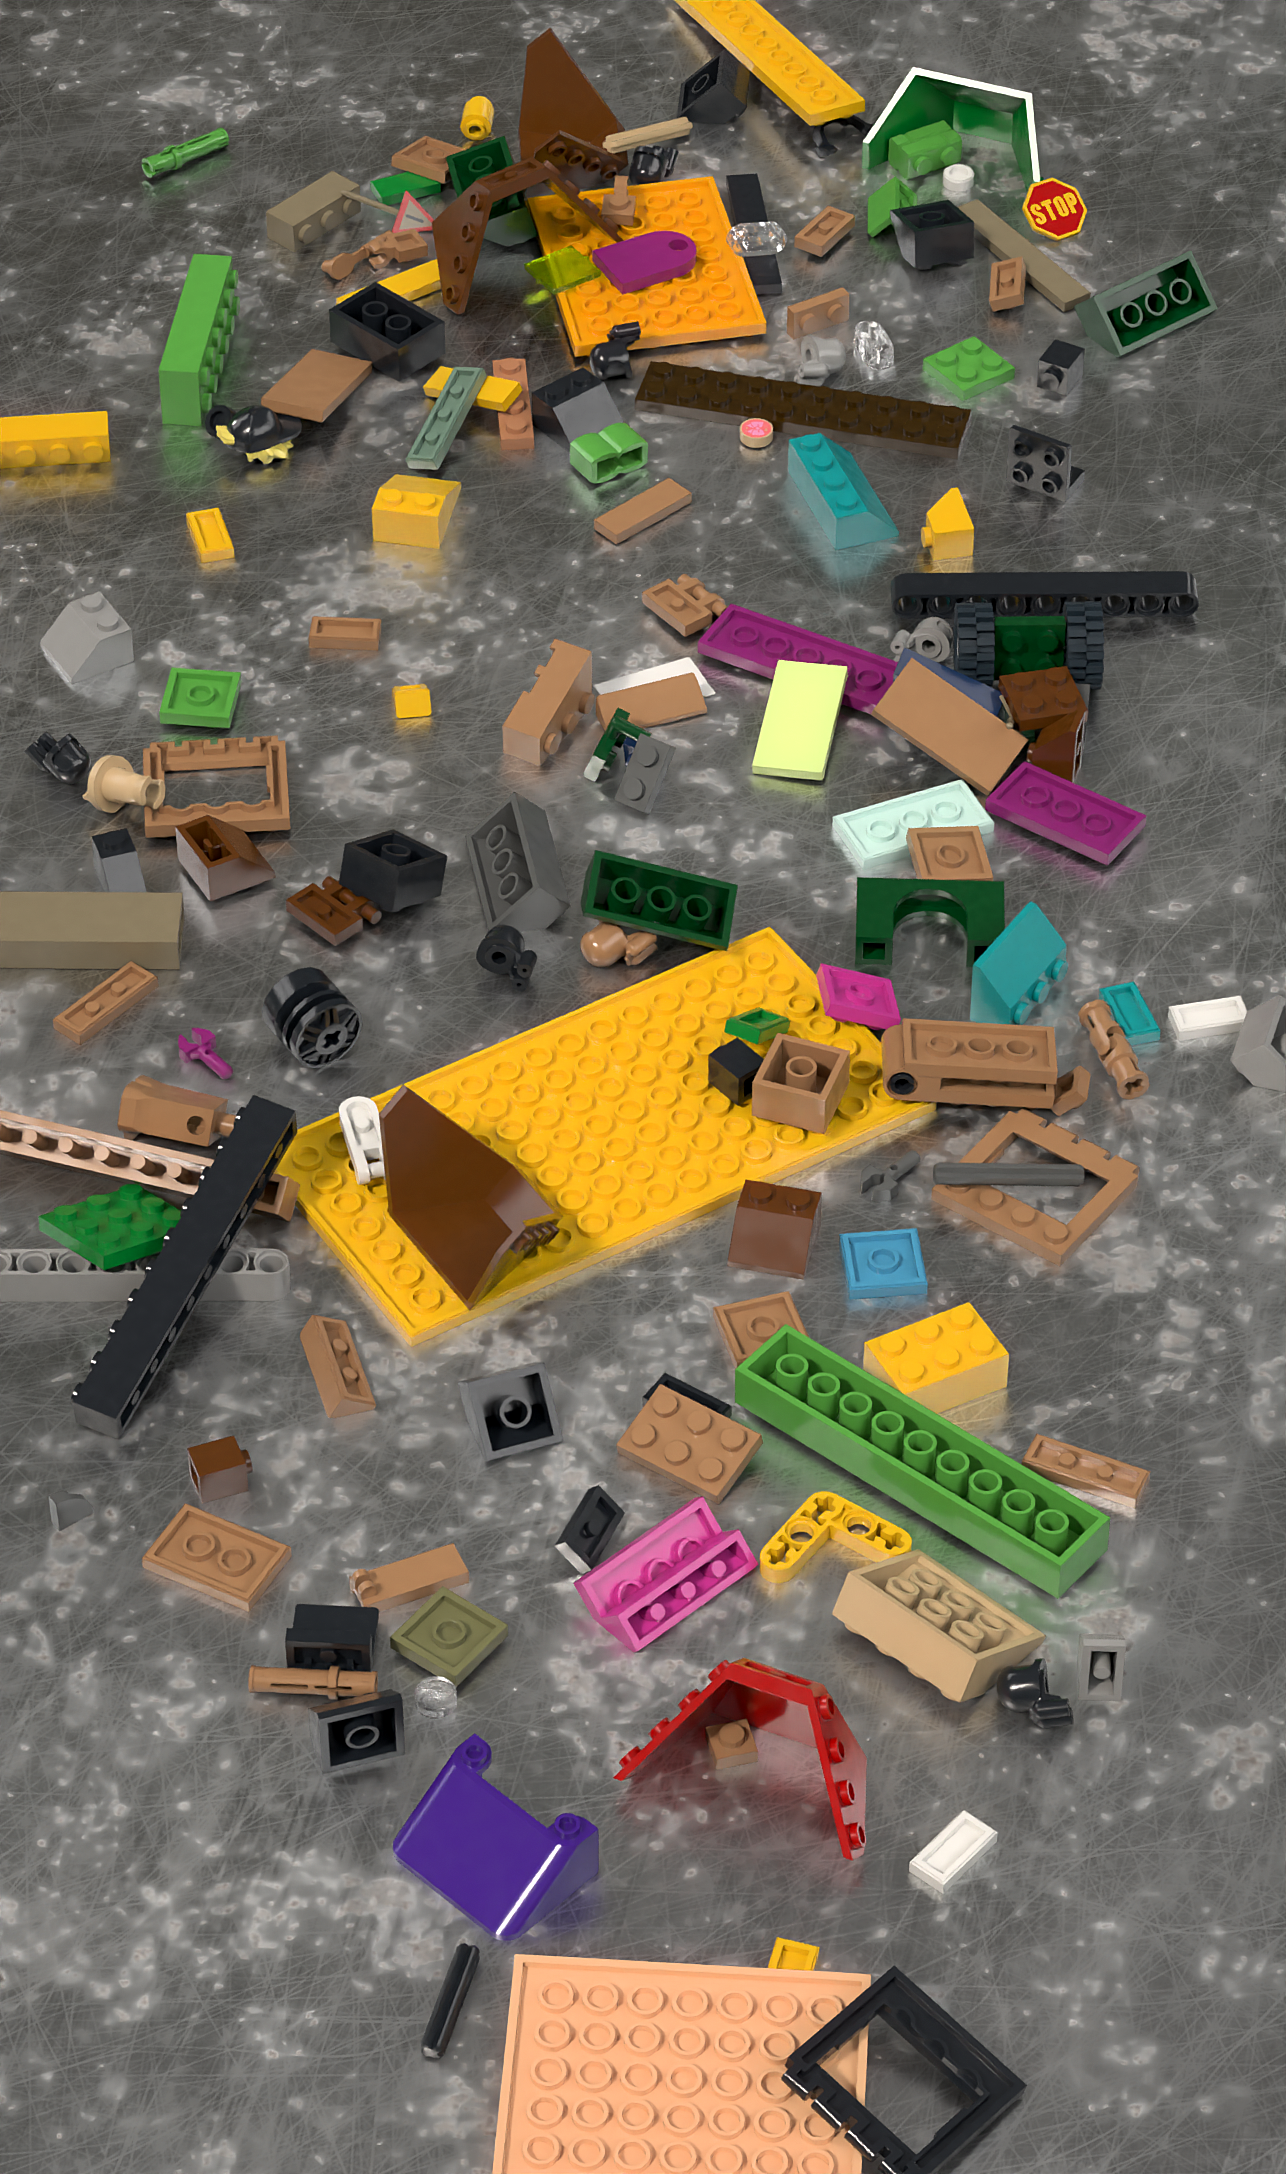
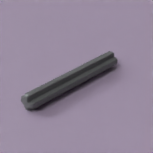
M939 1162L933 1167V1181L937 1185L1078 1187L1084 1183L1085 1177L1084 1167L1080 1164Z

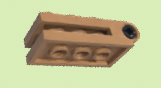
M903 1018L902 1024L889 1027L882 1035L883 1088L891 1098L909 1101L943 1102L954 1105L978 1104L991 1107L1013 1106L1026 1107L1028 1109H1053V1084H1056L1058 1074L1054 1027Z

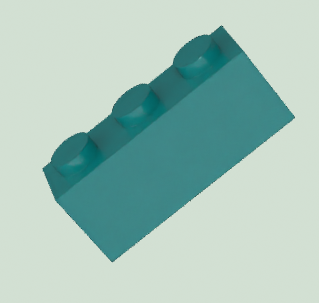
M1030 901L973 964L970 1020L976 1023L1023 1025L1037 1003L1041 1004L1045 1001L1052 986L1064 979L1069 966L1066 961L1067 945L1036 903Z

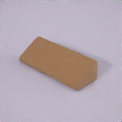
M692 672L596 697V717L604 731L618 707L630 713L627 721L642 729L707 713V707L698 680Z
M312 1315L300 1333V1340L327 1417L339 1418L374 1410L376 1403L346 1321Z

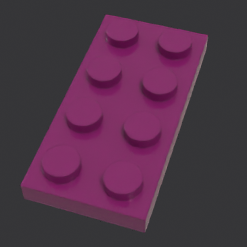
M1025 761L985 802V810L1107 866L1146 826L1147 815Z

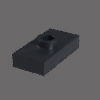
M599 1485L589 1488L556 1542L555 1547L581 1574L591 1571L625 1512Z

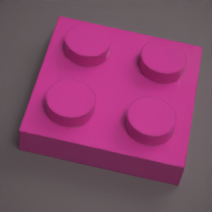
M821 963L816 977L826 1016H830L839 1022L852 1021L865 1024L874 1030L888 1029L891 1026L899 1025L901 1017L890 979Z

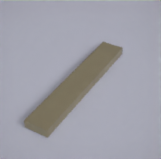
M978 199L958 206L963 213L974 221V238L1002 261L1022 256L1026 265L1025 280L1063 312L1074 309L1075 305L1091 297V292Z

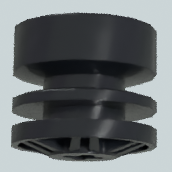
M313 967L297 969L280 979L266 996L262 1008L263 1022L303 1066L313 1069L324 1067L340 1060L354 1046L360 1036L363 1025L361 1013L340 992L322 970Z

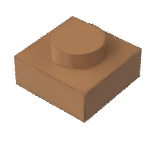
M1081 1065L1059 1077L1056 1084H1053L1054 1104L1051 1110L1057 1116H1061L1071 1109H1077L1087 1101L1091 1074Z
M747 1719L705 1727V1738L716 1770L758 1762V1750Z

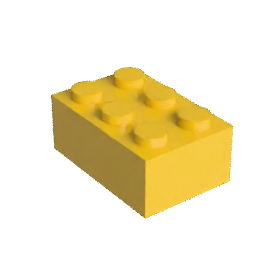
M969 1302L864 1342L863 1370L936 1414L1007 1387L1009 1353Z

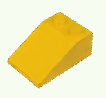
M395 474L379 488L372 506L373 541L440 549L461 490V482Z

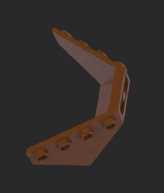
M549 28L527 45L518 128L520 162L530 157H533L542 164L547 160L561 172L557 177L562 182L567 179L579 190L613 180L616 175H619L621 170L629 165L627 150L612 154L607 151V148H603V142L606 141V136L623 132L625 129L553 30ZM542 182L524 189L526 199L555 195Z
M533 157L525 159L476 180L432 222L443 303L457 315L465 312L492 203L540 182L545 184L604 235L616 243L624 241L617 234L620 228L606 216L601 219L597 215L600 209L587 198L582 201L577 196L581 191L567 179L562 182L557 177L561 172L549 161L545 160L542 164Z
M404 1084L381 1110L379 1122L389 1216L465 1306L471 1310L528 1255L541 1245L547 1246L560 1231L556 1225L563 1216L523 1170Z

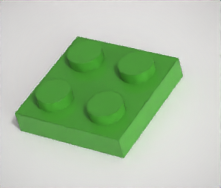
M975 336L923 359V370L962 401L1015 378V367Z
M171 668L159 711L160 723L180 726L230 728L241 687V672Z

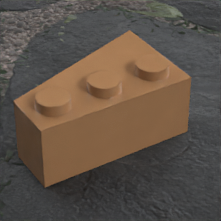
M554 639L550 645L552 656L546 666L539 664L535 670L534 675L539 678L530 693L522 692L502 725L503 753L539 766L550 754L553 755L557 751L560 742L567 734H571L574 731L577 723L585 714L590 713L595 702V696L592 694V651L558 639Z

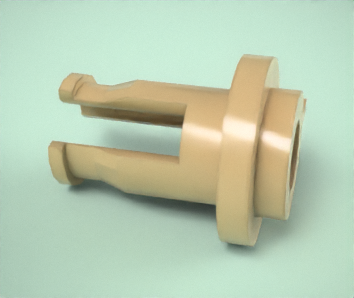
M106 755L94 764L88 777V791L82 796L84 800L91 802L96 809L115 813L126 803L137 806L147 805L151 806L152 809H157L164 800L166 789L162 779L154 780L149 775L143 776L134 773L131 764L124 757Z

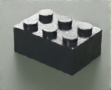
M377 282L372 283L329 309L330 342L361 360L373 362V367L399 382L446 353L445 321Z

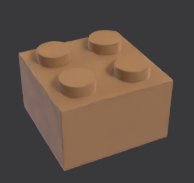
M777 1033L752 1082V1116L825 1134L849 1085L850 1051Z

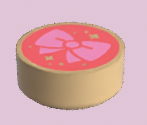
M760 418L748 419L740 426V441L748 447L762 448L769 445L773 440V426L767 420Z

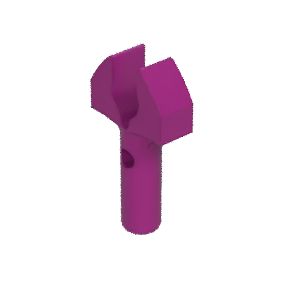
M191 1028L192 1040L197 1044L189 1043L181 1034L179 1035V1057L186 1064L192 1060L200 1059L220 1078L226 1080L232 1076L233 1068L212 1050L217 1045L216 1036L211 1031Z

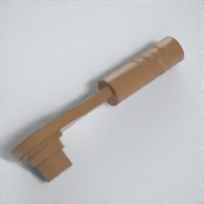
M387 230L361 246L359 250L352 254L343 252L331 260H324L322 271L328 273L333 279H343L353 271L354 264L374 254L369 248L371 243L376 241L385 242L386 235L393 234V232Z

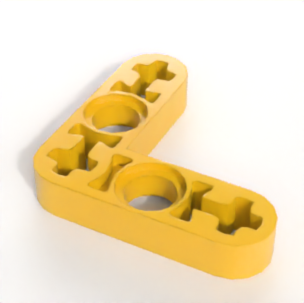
M820 1491L811 1495L762 1548L760 1552V1573L764 1579L772 1583L788 1582L829 1538L876 1563L911 1552L912 1538L904 1529L829 1491ZM817 1511L820 1512V1513H822V1514L818 1517V1523L816 1522V1521H817ZM857 1524L866 1526L869 1531L862 1535H856L851 1533L848 1528ZM797 1532H805L810 1534L812 1539L806 1542H797L791 1538V1535Z

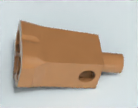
M140 1075L135 1079V1082H130L123 1091L117 1126L119 1131L123 1132L124 1139L132 1141L139 1134L143 1133L209 1147L221 1136L229 1137L234 1128L236 1115L226 1113L228 1099L167 1085L145 1075Z

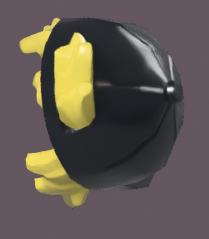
M263 405L245 407L232 416L227 426H216L217 436L224 444H227L234 451L246 453L249 462L258 458L263 464H269L274 458L286 459L288 449L293 447L290 443L291 439L297 437L302 429L299 417L276 413Z

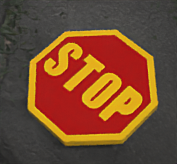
M1053 177L1031 184L1022 206V210L1032 230L1055 241L1079 234L1087 213V208L1077 189Z

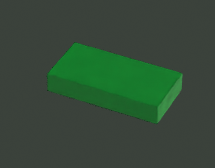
M411 172L370 181L371 192L379 203L387 206L401 203L405 191L414 199L441 192L440 182Z
M758 1007L727 1019L724 1032L749 1042L760 1044L775 1038L777 1033H787L791 1020Z

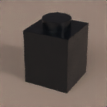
M1055 339L1038 360L1037 387L1067 396L1083 376L1085 348Z
M737 1037L708 1054V1082L739 1106L752 1098V1082L764 1058Z

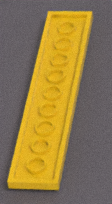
M674 0L809 126H820L827 121L849 118L853 114L865 111V99L755 0Z

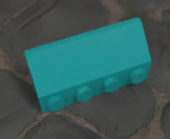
M821 433L789 439L788 473L835 551L899 537V530L849 451Z

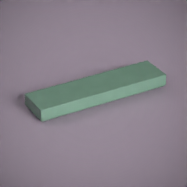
M454 367L405 459L408 468L439 469L487 377L484 368Z

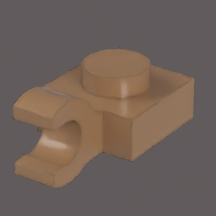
M615 176L614 195L604 194L601 219L606 216L616 225L633 226L636 196L628 195V176Z
M415 228L386 235L385 242L376 241L369 245L374 254H379L377 257L369 258L370 264L375 269L387 266L393 258L400 263L428 256V244Z

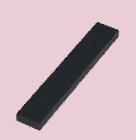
M758 174L726 175V187L739 247L756 295L782 293V281Z

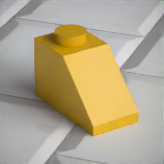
M958 487L951 488L926 513V527L921 528V541L924 548H929L933 561L973 555L974 526Z

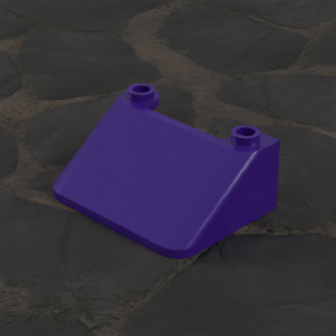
M474 1733L455 1749L394 1838L393 1855L402 1866L493 1938L511 1941L525 1934L598 1873L599 1829L587 1819L571 1813L559 1815L555 1822L546 1828L482 1778V1773L491 1765L492 1751L488 1743Z

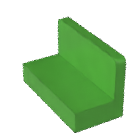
M896 176L868 198V234L872 237L876 236L888 225H893L890 210L917 205V195Z

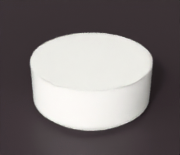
M951 165L943 171V185L951 191H967L974 186V171L966 165Z

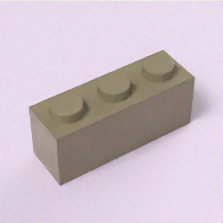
M334 171L329 172L266 211L267 238L294 253L361 212V202L341 195L342 190L360 195V185Z

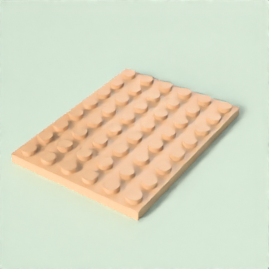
M515 1954L492 2174H861L862 2154L844 2138L851 2127L847 2124L842 2130L837 2132L811 2108V2104L817 2098L815 2094L808 2100L803 2101L781 2080V2077L788 2070L785 2067L788 2057L871 1986V1974ZM869 2023L848 2043L834 2052L820 2065L864 2107Z

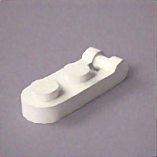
M356 1096L348 1098L339 1107V1119L354 1167L357 1184H368L370 1179L384 1177L385 1180L377 1106L374 1101L366 1097ZM379 1158L380 1162L367 1164V1160Z

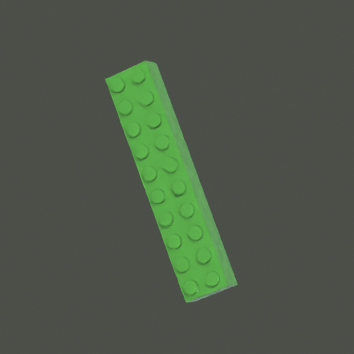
M787 1324L735 1369V1403L1057 1599L1108 1550L1109 1516Z

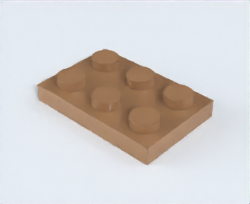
M660 1384L620 1438L616 1448L619 1454L720 1504L761 1447L763 1440L761 1434Z

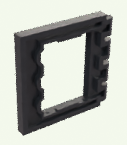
M895 1965L793 2052L785 2064L788 2070L781 2077V2080L803 2101L808 2100L815 2094L817 2098L811 2104V2108L837 2132L848 2124L851 2128L844 2138L868 2161L872 2163L880 2156L885 2158L878 2166V2170L883 2174H936L1021 2097L1027 2087L1018 2076ZM877 2015L974 2102L968 2109L965 2107L941 2127L935 2133L934 2139L918 2154H915L820 2066L834 2052L841 2049L864 2029Z

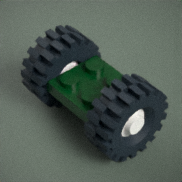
M1100 601L1064 602L1062 616L994 617L992 603L955 604L953 626V663L955 671L993 688V682L999 681V676L1067 666L1075 683L1090 684V690L1101 689L1104 673V622Z

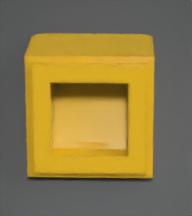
M414 684L394 686L392 688L393 702L398 718L431 715L430 690L427 685Z

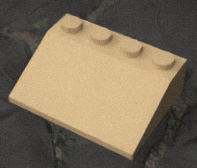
M919 1549L849 1571L832 1612L833 1616L845 1623V1627L849 1631L864 1636L873 1642L881 1653L896 1658L906 1665L914 1676L926 1679L938 1687L943 1696L959 1703L984 1694L997 1683L998 1676L1004 1668L1018 1665L1040 1646L1046 1637L1045 1634Z

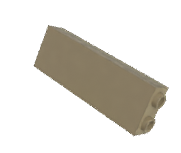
M0 891V968L121 969L127 963L133 961L144 969L179 970L185 923L183 893Z

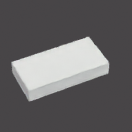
M1234 996L1169 1006L1168 1017L1178 1041L1240 1032L1247 1009L1242 997Z
M963 1810L909 1862V1872L944 1894L997 1842L998 1832Z

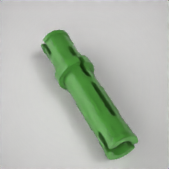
M217 128L210 133L180 145H169L162 152L143 158L142 169L149 178L170 169L178 170L186 162L228 147L229 136L225 129Z

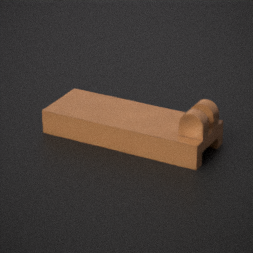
M454 1543L369 1571L359 1569L349 1577V1583L352 1593L356 1594L362 1607H376L379 1609V1612L433 1595L442 1586L451 1589L469 1583V1571Z

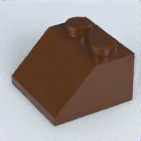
M746 1179L736 1208L727 1266L804 1280L821 1226L822 1192Z

